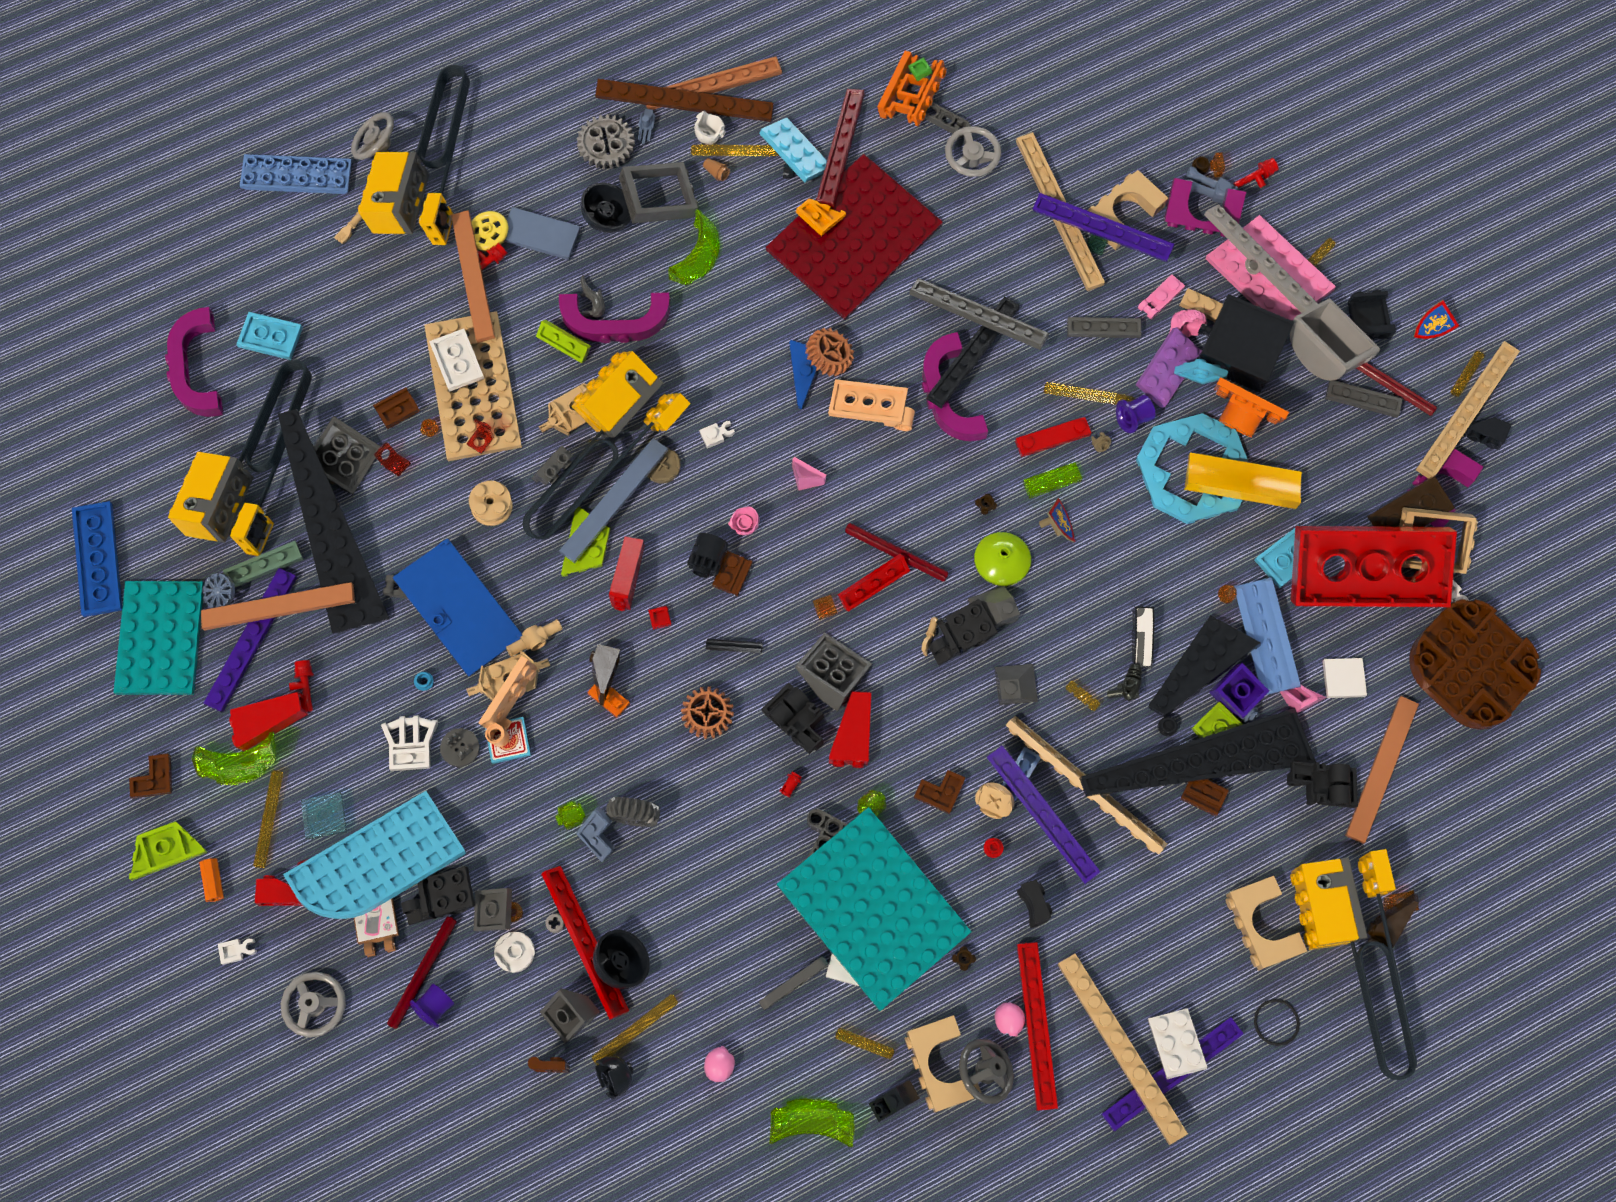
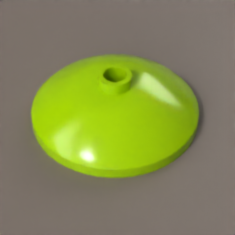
M997 532L986 536L980 541L975 550L974 563L978 573L986 581L998 586H1009L1018 583L1027 575L1031 566V553L1026 543L1018 536L1007 532ZM1001 552H1006L1007 555L1003 556Z

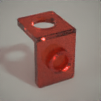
M475 419L474 423L477 430L467 442V446L482 454L494 439L491 426ZM478 437H482L485 440V443L480 447L474 445V440Z
M387 442L374 454L385 469L397 476H400L411 464L410 461L397 454ZM389 450V457L382 459V452Z

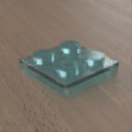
M341 792L301 800L305 838L307 840L347 833Z

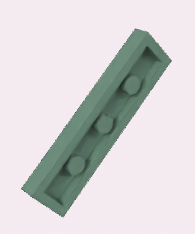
M293 541L224 569L223 573L233 580L235 587H238L277 571L278 568L282 569L304 559L297 542Z

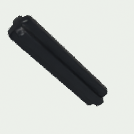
M708 638L706 640V649L762 653L763 643Z

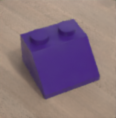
M1243 663L1234 665L1209 691L1218 702L1241 718H1244L1269 692Z

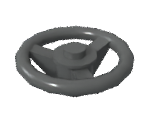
M975 1039L966 1045L959 1061L960 1078L966 1090L975 1099L985 1104H997L1005 1100L1012 1090L1014 1081L1013 1066L1007 1053L999 1044L989 1039ZM980 1047L982 1059L976 1064V1073L969 1077L967 1069L968 1057L972 1050ZM995 1081L1002 1088V1091L995 1096H987L979 1092L974 1085L979 1082L990 1084Z

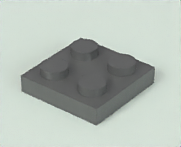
M501 888L475 891L473 931L510 930L512 889Z

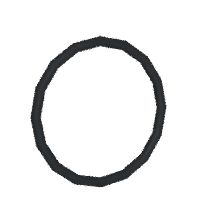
M1278 999L1267 1000L1258 1007L1254 1016V1026L1257 1034L1270 1045H1287L1295 1039L1299 1032L1300 1021L1298 1014L1293 1006L1286 1001ZM1278 1002L1285 1004L1296 1017V1031L1292 1038L1286 1042H1271L1264 1038L1258 1030V1013L1268 1003Z

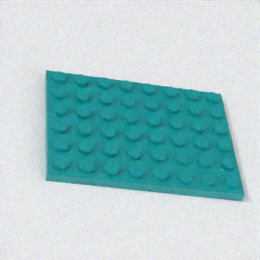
M869 807L776 884L879 1011L884 1009L971 933L967 925Z

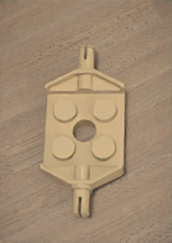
M583 383L548 403V421L539 426L542 433L550 428H555L569 436L570 431L586 423L570 407L574 404V398L579 393L583 394L587 389V384Z
M520 651L521 654L487 667L481 666L479 683L467 689L468 695L470 697L480 692L493 701L504 684V678L511 673L521 656L537 667L536 676L525 687V692L536 688L540 669L550 666L548 658L534 662L524 652Z

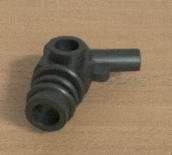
M1131 664L1123 683H1119L1116 690L1107 691L1108 699L1124 696L1127 701L1138 699L1142 680V667L1138 664Z

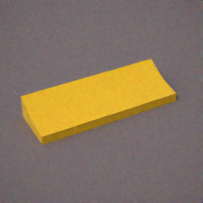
M1190 453L1184 490L1297 509L1301 504L1302 472Z

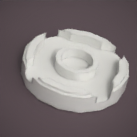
M508 932L496 942L494 957L497 964L505 971L512 973L521 972L533 962L535 947L531 939L524 933Z

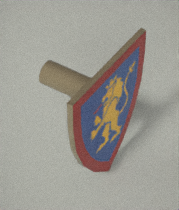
M1444 300L1436 303L1426 311L1419 320L1413 337L1421 339L1436 338L1459 327Z
M1057 498L1047 513L1049 517L1039 521V525L1043 528L1051 524L1057 536L1062 534L1067 540L1074 543V532L1069 516L1062 502Z

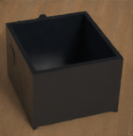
M1228 294L1213 327H1207L1206 324L1202 323L1198 334H1204L1208 337L1198 359H1204L1209 364L1220 365L1222 369L1228 371L1227 379L1260 393L1269 380L1294 322Z

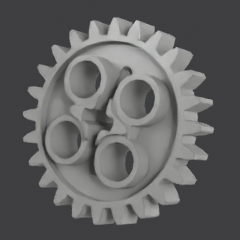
M608 114L604 119L602 115H599L598 120L592 117V123L587 120V126H581L582 131H578L577 147L580 156H583L584 161L589 160L590 166L594 163L596 168L602 165L603 170H605L606 165H609L610 169L613 168V164L619 167V162L626 163L625 157L630 158V153L634 152L635 138L634 134H632V128H628L627 122L623 124L622 118L616 121L615 115L612 119H609ZM602 129H605L610 155L606 153Z

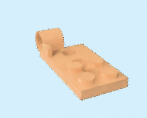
M835 379L828 414L833 417L882 422L884 426L894 427L900 431H910L915 411L912 408L905 407L908 388ZM850 396L855 398L853 403L845 402L846 398ZM866 399L873 400V403L869 406L863 404ZM890 401L892 404L890 407L884 408L882 403Z
M523 656L520 657L479 721V724L486 728L485 737L487 741L496 747H503L508 743L509 733L507 729L512 721L506 717L517 699L524 695L528 682L532 681L537 673V667ZM501 731L500 738L494 740V734Z

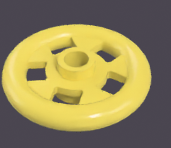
M487 211L477 215L472 220L474 233L475 229L479 228V234H474L478 250L486 251L497 243L501 245L506 239L509 228L507 220L502 214L495 211ZM489 219V222L483 223L482 221ZM499 221L501 225L496 228L494 223ZM498 233L499 236L497 237V239L493 240V238ZM481 238L486 239L485 244L479 242Z

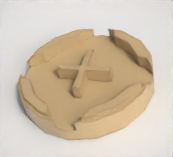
M994 782L985 783L980 786L975 795V802L981 807L980 810L991 818L1001 819L1002 817H1007L1014 808L1015 800L1012 793L1001 784Z

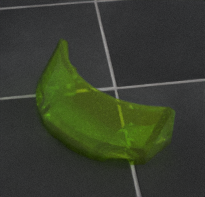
M698 209L695 211V221L693 223V226L698 228L697 243L684 260L668 269L669 280L685 286L692 284V281L700 277H705L714 267L720 252L719 234L714 223Z
M270 732L267 738L257 746L239 753H217L200 746L195 747L191 759L197 775L203 779L207 777L216 780L217 784L238 785L260 778L276 761L274 732Z
M802 1098L788 1101L786 1106L782 1108L775 1107L771 1110L769 1144H774L789 1136L817 1134L836 1139L848 1147H853L855 1131L854 1114L849 1110L843 1111L837 1108V1103L823 1099Z

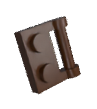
M531 1057L528 1060L529 1068L535 1072L569 1073L570 1064L560 1057H550V1061H542L537 1057Z

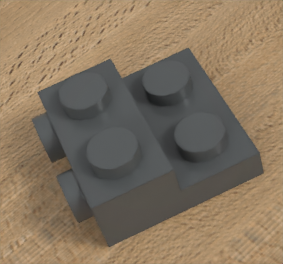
M561 445L531 479L536 483L540 481L545 486L549 482L553 484L559 477L557 473L561 468L565 470L572 463L569 459L573 455Z

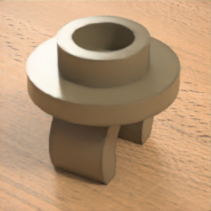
M1103 432L1100 433V437L1097 439L1094 436L1091 437L1092 445L1097 452L1106 451L1111 445V438Z

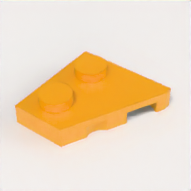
M812 199L806 200L796 209V213L821 236L846 215L845 211L837 212L830 209L831 206L820 204Z

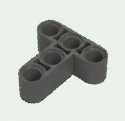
M820 809L811 810L807 816V824L812 830L820 833L808 857L819 849L821 842H827L838 833H831L828 830L830 825H837L840 831L847 823ZM818 815L821 817V822L815 824L811 822L810 818Z

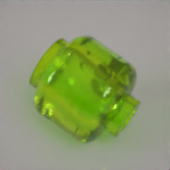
M867 791L858 799L857 810L859 814L869 807L878 817L886 809V797L880 791Z
M573 800L558 806V814L555 815L558 825H563L566 830L581 825L584 821L583 818L586 817L580 802L576 803Z

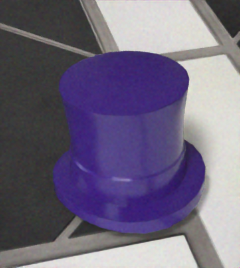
M1141 395L1129 402L1122 399L1118 401L1116 406L1117 422L1121 429L1127 433L1136 432L1140 424L1153 421L1156 416L1154 405L1146 395Z
M432 983L425 994L416 1002L411 1000L410 1005L421 1020L432 1027L438 1028V1020L454 1005V1002L441 988Z

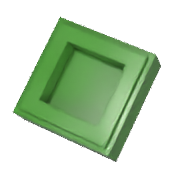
M924 57L908 65L916 81L932 74V69Z

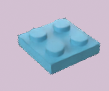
M1196 359L1193 362H1185L1183 365L1176 366L1174 374L1200 384L1217 381L1220 377L1223 379L1227 378L1228 371L1222 369L1220 365L1206 363L1204 359Z

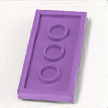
M1177 327L1172 328L1136 383V386L1160 408L1166 407L1184 377L1174 374L1175 367L1183 365L1185 362L1195 361L1201 350Z

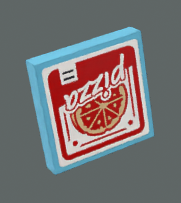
M524 717L510 719L512 723L507 729L509 741L505 746L496 747L488 742L492 764L531 756ZM501 731L494 734V740L500 738Z

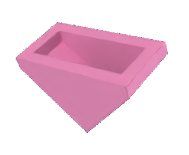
M796 457L792 459V468L798 491L821 486L826 483V474Z
M1302 685L1299 688L1280 692L1290 709L1295 708L1297 713L1327 698Z

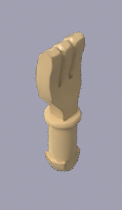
M359 212L348 222L347 226L343 227L335 235L334 238L340 243L344 244L352 235V229H355L356 225L363 219Z
M936 617L931 618L928 631L926 632L927 637L922 643V652L925 657L928 655L932 638L935 637L938 625L936 622L938 618Z

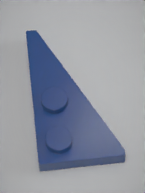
M790 340L789 346L798 408L802 409L817 371L815 365L811 366L812 361L807 360L808 354L805 353L806 345Z

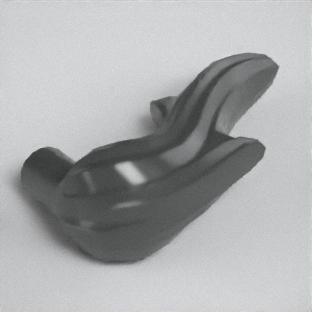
M582 275L580 282L583 293L580 296L587 297L593 303L592 310L583 311V316L585 318H599L605 313V302L601 289L598 292L591 290L586 283L584 275Z

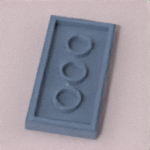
M512 207L507 218L509 229L504 242L569 260L581 228L574 224Z

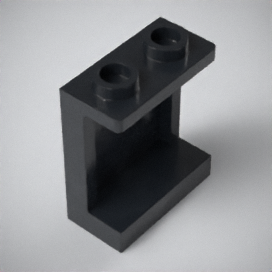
M1388 291L1355 292L1347 302L1351 320L1371 340L1391 339L1396 332L1395 324L1390 323L1386 304Z

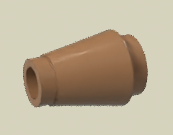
M709 158L703 163V167L717 181H725L728 178L730 169L726 164Z

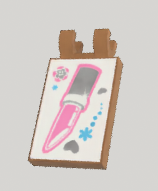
M393 898L362 916L354 917L357 942L359 945L364 944L365 956L368 958L376 956L374 943L384 941L385 951L388 953L396 951L394 937L400 935Z

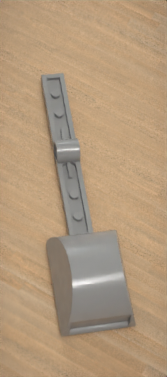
M1218 204L1206 211L1204 215L1247 258L1245 261L1247 271L1253 275L1261 272L1301 312V314L1293 319L1294 324L1290 331V340L1297 357L1312 374L1324 380H1337L1360 365L1370 361L1379 353L1380 348L1330 298L1318 304L1224 208Z

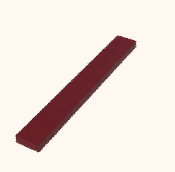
M847 89L816 199L820 204H826L831 207L835 206L865 96L864 90Z

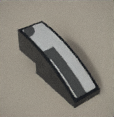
M1135 606L1132 610V663L1138 664L1145 669H1152L1154 655V607Z

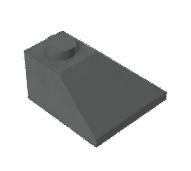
M1004 586L968 598L969 604L978 599L981 601L996 629L1016 622L1019 619L1020 612L1014 598Z
M1033 664L994 668L999 705L1038 702Z
M561 988L540 1013L562 1041L567 1043L591 1023L600 1011L588 996Z

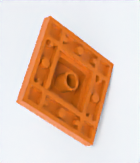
M1221 377L1214 388L1217 391L1216 395L1224 399L1226 397L1230 398L1219 418V422L1231 429L1235 428L1237 432L1252 438L1264 416L1267 417V421L1276 425L1277 422H1283L1289 414L1288 411Z

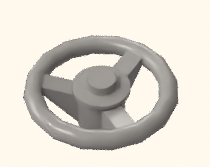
M377 113L360 127L351 144V153L355 159H368L376 154V152H385L390 147V136L394 128V119L390 113ZM386 119L387 126L381 131L376 122ZM365 134L364 139H363V142H364L365 144H364L361 148L358 149V146H359V143H360V141H361V138H362L363 135Z
M968 126L955 131L948 138L945 146V155L950 166L959 174L978 177L990 173L999 164L1001 146L995 135L987 129L978 126ZM971 133L980 134L989 139L994 146V152L984 151L983 146L979 142L973 141ZM964 135L963 157L955 161L952 155L953 144L960 136ZM992 161L987 167H984L979 170H970L963 168H975L981 163Z
M318 971L304 973L292 980L284 990L280 1003L281 1016L286 1026L297 1035L309 1038L323 1036L333 1030L342 1019L346 1007L345 992L340 983L329 974ZM320 980L326 982L333 988L337 998H325L318 992H310L305 981ZM296 988L300 994L298 1005L301 1009L298 1024L293 1021L289 1013V1000ZM337 1006L335 1015L329 1023L321 1028H306L310 1018L319 1016L325 1010V1007Z

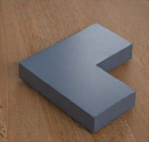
M597 807L576 834L596 857L603 862L609 857L615 847L603 834L612 820L600 807Z

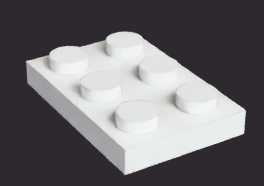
M465 329L429 341L449 392L484 379Z
M1188 1008L1148 1018L1167 1079L1207 1069Z

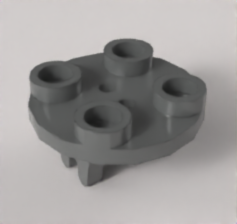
M453 729L443 737L440 744V752L448 764L462 768L472 763L480 752L479 741L475 734L468 729Z

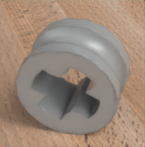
M558 914L549 915L545 922L547 929L552 933L561 932L565 926L562 917ZM557 918L560 926L558 925L556 929H552L553 926L550 925V922Z

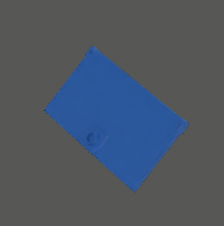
M448 538L392 577L468 677L481 669V666H485L506 651V646L521 639L522 633Z

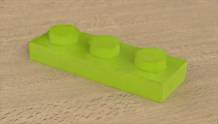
M546 319L541 321L536 335L537 338L580 363L586 361L591 348L589 344Z

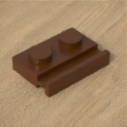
M406 387L373 405L387 429L420 412Z
M727 551L712 587L732 593L738 597L753 561Z
M1209 780L1187 782L1180 800L1216 817L1229 790Z

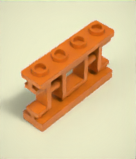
M904 51L877 106L880 117L887 119L889 116V118H893L895 112L908 114V123L914 122L915 126H919L921 121L925 119L928 107L932 105L935 92H938L942 78L946 76L947 69L945 68L944 61L940 60L939 63L937 60L933 61L931 65L932 74L928 75L932 76L930 81L928 78L916 81L914 76L909 74L908 65L918 61L919 57L917 55L912 57L911 52ZM909 83L921 86L917 95L905 92ZM897 97L899 100H903L902 104L895 102ZM910 103L918 104L916 110L915 107L909 106Z

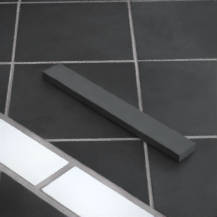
M918 278L910 289L909 295L1041 350L1049 337V333L922 279Z

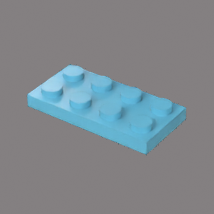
M784 118L761 129L759 134L804 183L824 174L827 160L788 118Z

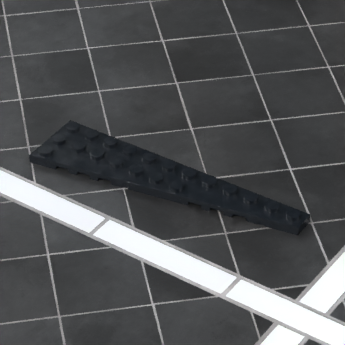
M298 410L279 413L278 417L320 586L323 588L350 582L354 584L355 603L326 608L332 634L390 620Z
M1294 708L1081 776L1079 780L1085 796L1088 797L1291 768L1292 761L1313 764L1316 761Z

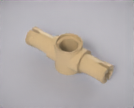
M557 619L543 627L531 626L523 631L521 639L506 646V649L511 657L525 649L538 650L546 644L549 636L562 630V626Z

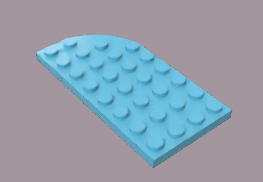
M424 791L283 875L297 899L305 908L323 917L347 919L362 916L462 857L466 852L427 791Z

